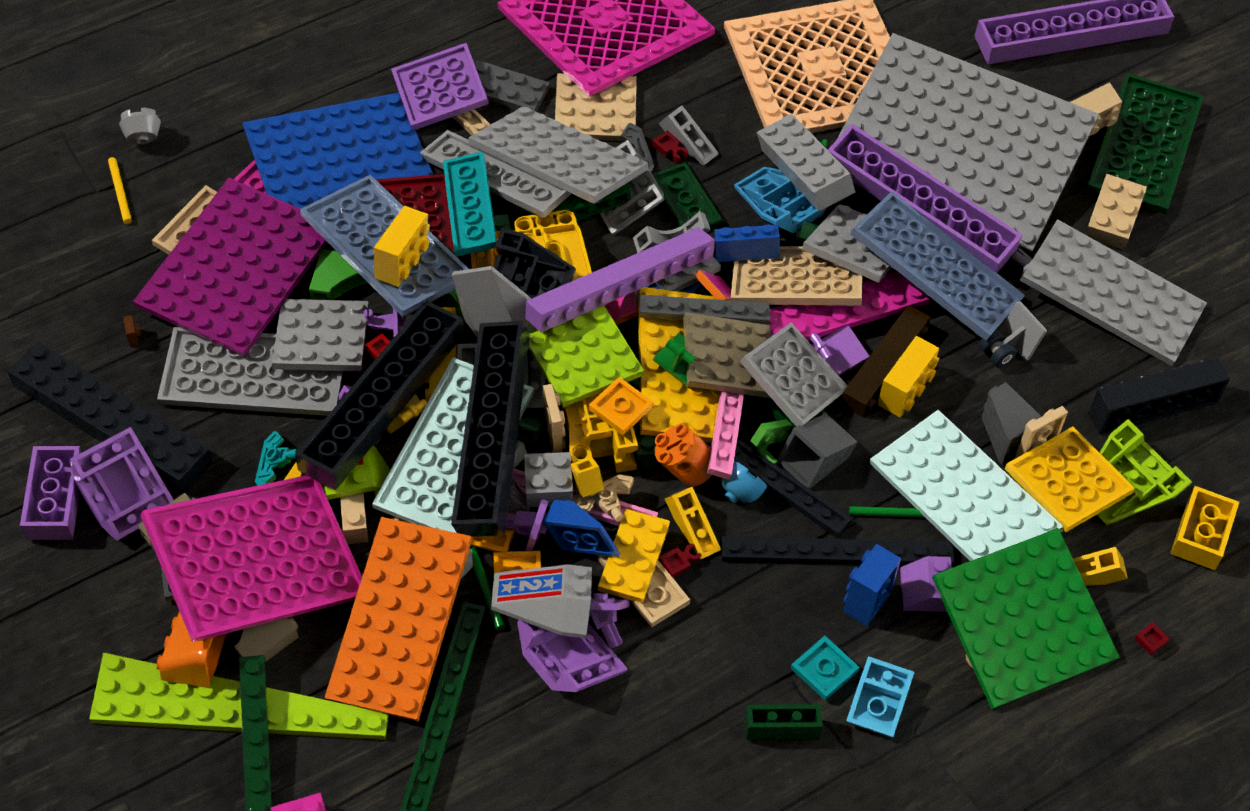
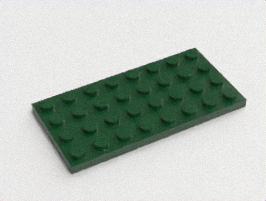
M1127 73L1119 94L1122 105L1118 120L1107 128L1086 190L1100 194L1106 174L1146 186L1147 188L1140 207L1166 214L1204 96Z

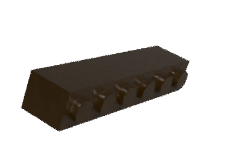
M908 305L843 391L840 405L862 417L868 410L872 411L877 403L876 399L880 395L883 380L916 336L925 338L931 329V326H929L931 316Z

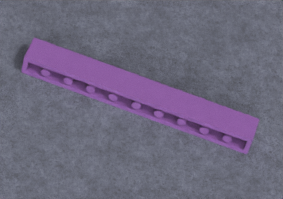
M697 227L527 300L525 319L540 332H544L712 258L715 239Z

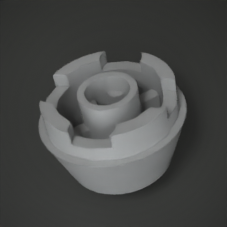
M141 108V112L133 113L130 112V109L126 110L121 114V121L119 122L126 140L133 144H146L156 140L161 124L156 111L150 108Z

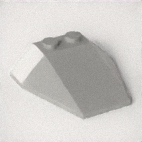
M488 266L453 272L452 277L464 321L477 338L480 323L523 321L529 334L538 331L536 327L525 319L526 301L532 298L494 267Z

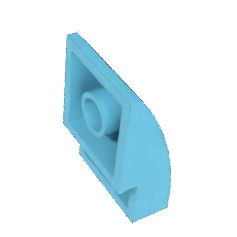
M868 656L846 722L893 738L914 672Z

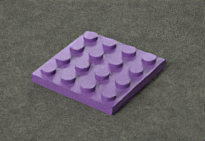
M467 43L391 69L412 130L489 104Z

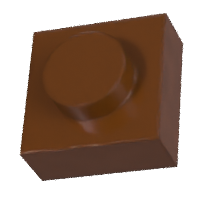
M132 315L123 317L129 346H138L137 337L141 336L139 323L134 324Z

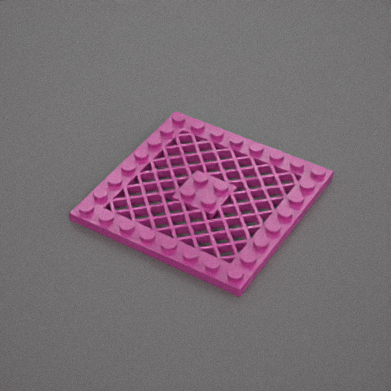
M502 0L498 2V9L588 97L715 34V28L684 0H620L628 1V3L619 2V0ZM657 14L667 15V17L657 16ZM558 21L568 22V24L558 23ZM655 23H657V24H666V25H665V26H660V25H655ZM669 25L679 26V28L669 27ZM626 29L636 30V32L626 31ZM556 31H565L566 33H558ZM640 31L650 32V34L640 33ZM653 33H662L664 35H656ZM583 34H590V35H593V37H592V36H583ZM611 37H615V38H621V39H620V40H617V39H610V38H611ZM638 40L648 41V43L638 42ZM567 42H577V44H569ZM581 43L591 44V46L581 45ZM595 45H602V46H605V48H603V47H595ZM609 46H610V47H619V49H612V48H609ZM622 48L632 49V51L622 50ZM579 53H588L589 56H588V55H580ZM593 54L603 55V57L593 56ZM607 56H613V57H617V58L614 59V58H606V57H607ZM591 64H598V65H601V66L598 67V66H590V65H591Z

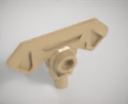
M619 474L603 482V491L590 497H582L578 493L575 495L573 502L587 513H590L596 503L608 516L612 515L616 522H620L624 516L620 511L621 505L617 494H629L634 478Z

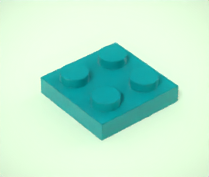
M826 636L821 638L791 665V669L825 701L858 673L860 668Z

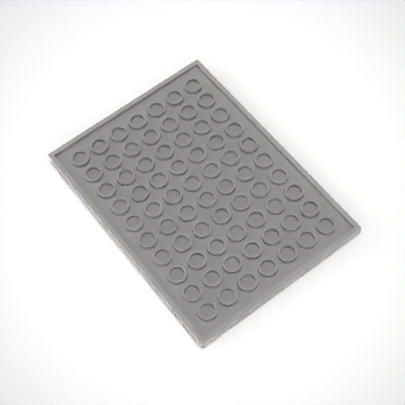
M892 33L838 138L851 124L855 125L1022 234L1018 249L1032 254L1099 114Z

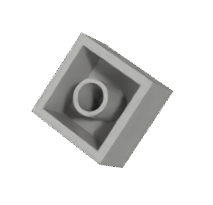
M570 452L524 454L527 508L539 507L542 499L548 501L547 507H550L554 500H570L573 502Z

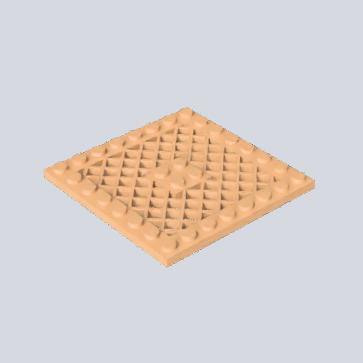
M843 0L724 21V29L764 127L790 115L791 113L785 111L786 108L794 111L793 115L810 133L844 127L874 69L866 64L868 62L873 65L877 64L890 39L873 0ZM851 21L853 23H856V26L851 25L848 22ZM830 25H835L838 29L832 28ZM812 28H816V29H818V30H820V31H819V33H818V32L813 31V30H811V29H812ZM844 29V30L849 31V32H851V33H850V34H846V33L842 32V30ZM797 31L801 33V35H796L793 32ZM824 33L830 34L832 37H827ZM778 34V35L782 36L783 38H782V39L777 38V37H775V35ZM855 34L860 37H863L862 40L854 37ZM808 36V37L813 38L814 40H813V41H810V40L806 39L805 37ZM757 37H759V38H761V39H763V40H765V41H764V42H760V41H758V40H756V39H757ZM839 38L841 40H844V43H841L836 39ZM789 39V40L794 41L795 44L793 45V44H791V43H789V42H786V41ZM818 41L825 43V47L820 44H817ZM773 43L777 46L774 48L772 46H769L768 44ZM851 43L857 47L853 48L851 46H848V44ZM800 44H801V45L806 46V47H808V48L805 50V49H803V48H800L799 46H800ZM781 48L789 50V52H783L781 51ZM861 49H865V50L869 51V53L867 54V53H864V52H862V51H860V50H861ZM765 51L769 53L770 56L768 57L762 54V52ZM846 52L850 54V57L845 56L842 53ZM776 56L783 60L780 62L778 60H775L774 58ZM857 57L862 59L863 61L861 63L857 60H854V58ZM787 62H790V63H792V64H795V66H794V67H791V66L787 65L786 63H787ZM769 65H771V66L775 67L776 69H775V71H774V70L769 69V68H767V67H768ZM849 66H852V67L856 68L857 70L854 71V70L849 69L848 67H849ZM781 70H782V71L787 72V73H789V74H788L787 76H785V75L781 74L780 72H781ZM861 71L868 73L869 76L867 77L860 73ZM793 76H796V77L800 78L801 80H800V81H797V80H795V79H792V77H793ZM776 79L778 81H781L782 84L779 85L773 81ZM855 80H858V81L862 82L863 85H859V84L855 83L854 81H855ZM838 83V84H841V85H843V86H845V87L842 89V88L837 87V86H835V85ZM787 84L794 87V90L786 88ZM819 86L823 89H826V91L822 92L820 90H817V88ZM849 89H852V90H854V91H857V93H856V94H853V93L849 92L848 90H849ZM799 90L806 92V96L798 93ZM830 92L837 94L838 97L836 98L829 94ZM780 94H784V95L788 96V98H787V99H784V98L780 97L779 95H780ZM811 96L819 98V101L811 99ZM843 97H844V98H846V99H848V100H851V102H850V103H847V102L843 101L842 99H843ZM795 99L797 101H800L801 103L798 105L791 101ZM826 101L831 103L832 105L831 107L823 104V102ZM805 105H809V106L813 107V109H812V110H809V109L805 108L804 106H805Z

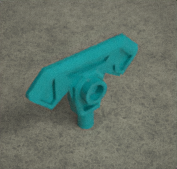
M276 430L268 436L263 444L255 483L258 486L272 483L277 477L273 469L283 468L286 464L290 463L291 459H295V453L299 450H291L288 447L279 448L285 439Z

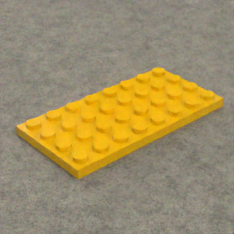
M641 288L638 290L639 363L644 370V376L639 377V388L643 395L653 401V408L640 419V434L657 436L669 428L683 423L704 442L712 443L720 391L686 386L653 361V358L665 347L670 339H673L678 333L684 336L683 320L639 317V296L716 298L714 296L664 289Z

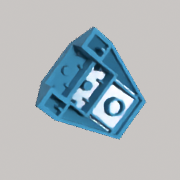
M763 167L734 184L735 189L762 219L778 225V227L791 233L801 229L803 222H813L822 216L826 210L825 208L818 211L779 169Z

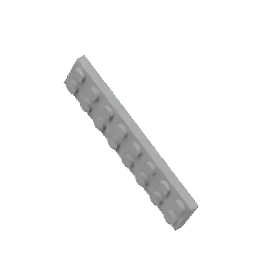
M449 130L420 152L424 160L444 169V160L483 152L490 192L542 218H545L571 195L570 192L469 145L468 139Z

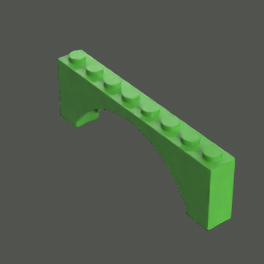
M323 249L319 255L309 287L310 299L335 300L351 289L368 282L336 250ZM456 289L443 295L442 297L452 307L456 308L457 315L463 318Z

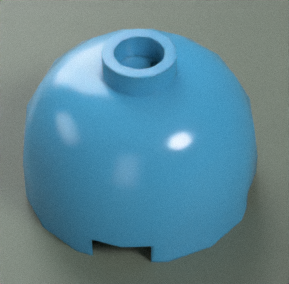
M736 461L733 463L730 479H721L722 487L727 492L725 496L733 503L737 501L752 503L764 493L767 485L758 476L755 478L748 472L749 469Z

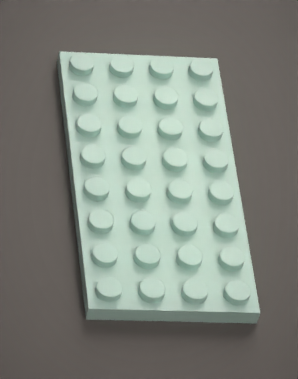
M452 358L372 503L374 509L412 524L431 528L437 527L441 530L457 533L452 527L451 521L474 365ZM525 384L520 419L534 394V388Z
M939 410L870 459V464L969 561L1059 528L1060 533L1063 531L1062 524Z

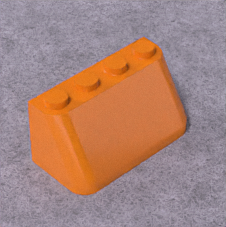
M179 611L178 616L173 618L171 635L165 639L163 656L160 655L158 657L157 670H160L161 680L209 688L228 633L192 642Z

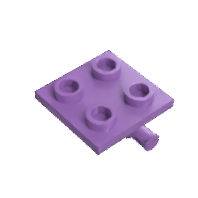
M394 308L393 314L375 316L371 309H369V312L365 310L363 313L367 320L366 325L371 328L373 334H376V332L378 334L383 329L393 331L395 337L408 322L406 321V316L402 317Z
M848 325L823 339L819 337L818 333L810 336L814 343L812 346L816 352L823 357L825 362L831 366L838 376L869 358L868 353Z

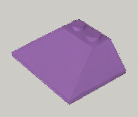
M131 427L69 459L76 486L99 525L116 541L139 529L138 525L143 522L141 518L143 510L165 506L174 501Z
M521 620L517 622L523 656L551 690L578 692L626 673L628 670L589 623L586 638L562 636Z

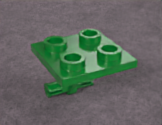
M678 333L666 343L665 347L653 358V361L687 386L686 362L691 365L696 357L686 351L684 336Z

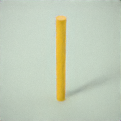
M111 157L108 159L123 222L124 224H130L132 219L117 160Z

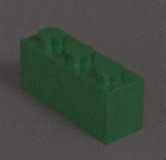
M821 704L747 705L745 713L746 740L820 739L823 727Z

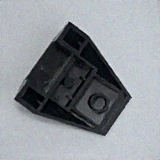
M505 228L501 229L495 245L498 256L493 267L530 298L537 297L572 282L576 272L575 267L525 234Z

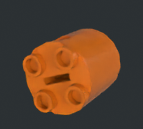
M680 423L656 436L655 456L657 461L686 486L694 487L700 485L711 477V474H707L711 447L685 424Z

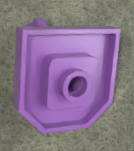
M541 500L538 512L517 511L516 515L507 514L506 528H513L518 534L529 537L525 551H533L535 542L539 540L540 534L545 535L547 528L542 522L547 514L545 511L548 501Z
M595 593L594 598H591L589 612L597 629H602L609 647L615 648L622 644V639L614 624L617 621V610L630 607V600L608 598L607 593Z

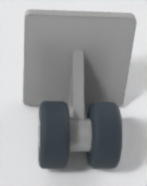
M1016 302L1000 331L995 330L987 341L982 338L979 348L984 354L993 353L991 362L997 368H1001L1009 364L1015 358L1017 352L1024 360H1029L1047 330L1022 302Z

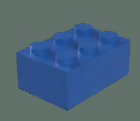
M878 544L874 546L872 551L867 550L861 559V566L859 568L855 567L849 576L851 581L846 587L848 592L843 599L845 603L843 612L868 627L892 592L901 558Z

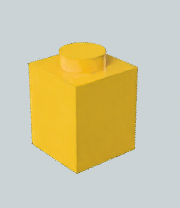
M592 457L570 464L575 487L582 497L594 496L604 490L599 466Z

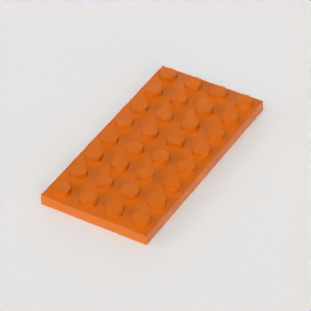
M381 517L325 694L326 700L419 722L472 543L471 536Z

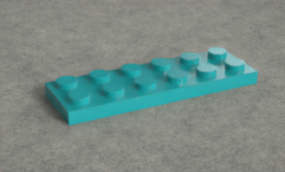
M478 152L444 160L443 168L455 256L459 257L495 248L497 238L484 153Z

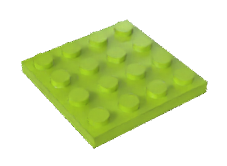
M604 305L544 332L538 330L530 333L529 351L547 382L552 384L554 393H559L560 404L563 408L603 392L618 377L629 382L644 376L642 366Z

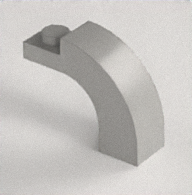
M699 211L684 225L669 231H660L646 226L633 237L637 253L697 227L708 233L710 227L705 213Z

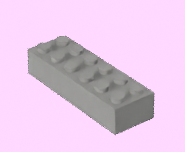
M793 114L785 116L757 132L762 151L818 211L855 193L850 172Z

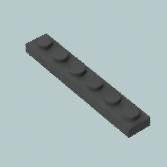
M654 295L639 296V317L683 320L685 312L766 325L770 323L769 303Z

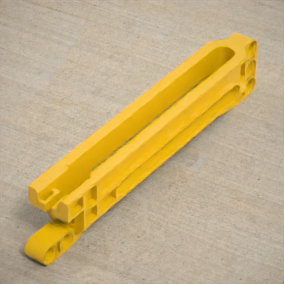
M562 210L550 212L545 218L535 214L516 219L515 231L525 234L576 268L572 281L592 273L581 229L577 225L573 212ZM601 393L567 407H562L569 435L571 464L590 457L598 458L612 455L617 473L637 469L633 452L638 450V443L634 428L631 427L622 435L589 410V404Z

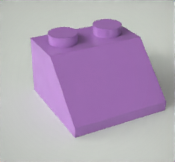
M927 556L900 568L903 611L947 612L932 576L951 569V557Z

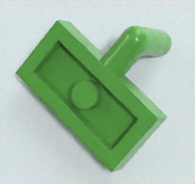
M787 419L762 423L750 441L757 447L756 451L775 465H778L779 461L766 449L769 444L783 442L788 437V431L792 424Z

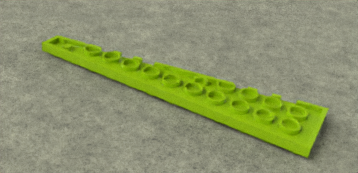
M103 653L89 720L94 724L242 732L240 682L213 676L209 688L163 681L161 680L160 670H157V664ZM266 687L268 729L271 734L386 740L389 718L386 713Z

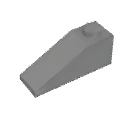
M682 105L659 123L665 132L668 130L681 141V147L686 148L688 154L703 166L719 154Z

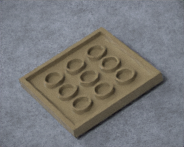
M685 312L683 317L685 347L687 348L686 351L696 357L691 365L686 362L687 386L771 398L739 362L745 355L770 338L769 325Z

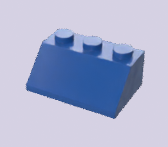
M778 225L714 229L717 262L780 258Z

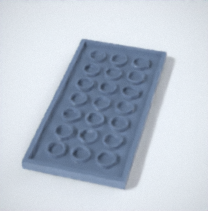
M371 175L301 208L300 215L402 317L419 309L424 302H432L456 289L452 277L453 272L469 269L429 231L428 239L430 243L427 251L422 252L417 265H413L408 278L403 280L399 287L375 279L374 247L404 206Z
M892 191L850 232L857 241L864 244L875 255L883 259L893 269L907 278L909 282L916 285L927 296H930L942 308L949 311L985 341L1010 314L1016 302H1020L1025 296Z

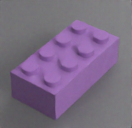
M33 446L20 527L26 540H73L80 491L76 486L69 459L82 453L80 446Z

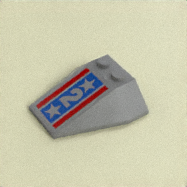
M560 565L494 573L491 610L562 636L586 638L591 603L592 567Z

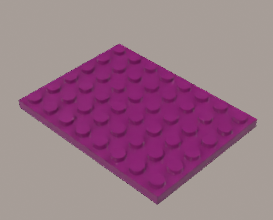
M228 178L133 300V304L141 310L245 357L328 242L300 215L299 208L232 178Z

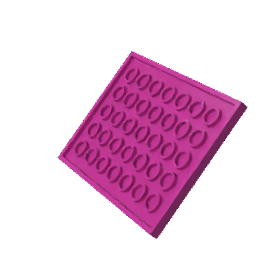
M308 475L143 510L141 513V518L192 642L351 602L356 599L362 575L320 482Z

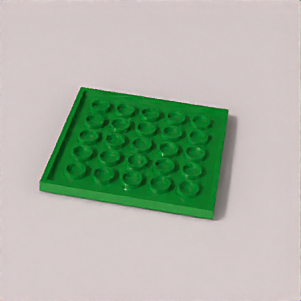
M1059 528L932 576L991 709L1120 658Z

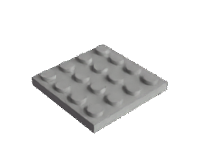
M839 204L803 243L802 250L878 283L892 268L850 234L852 229L867 214L855 211L845 205Z
M287 299L280 307L272 369L362 371L367 320L363 313L365 310L369 312V301Z
M792 322L739 361L796 427L799 425L803 426L841 396L847 387L845 382L825 362L823 357L816 352L815 348Z

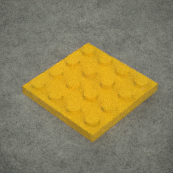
M1074 427L1067 429L1010 461L1005 467V470L1017 483L1063 525L1065 532L1070 531L1131 495L1135 489Z

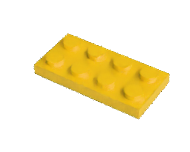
M625 509L624 518L620 523L614 540L620 556L608 557L598 585V591L643 603L670 526V521Z

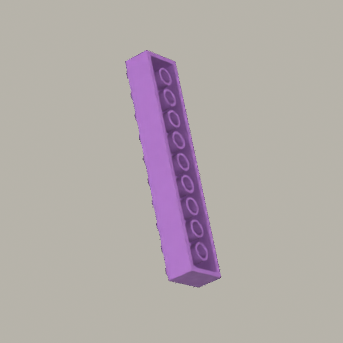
M1094 0L978 20L975 39L987 64L1167 34L1170 31L1174 15L1165 0Z
M851 124L828 149L850 172L854 184L880 201L892 191L996 273L1000 271L1019 248L1022 234L855 125Z

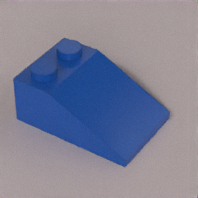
M570 500L553 501L542 522L561 550L611 557L620 556V552L602 524Z

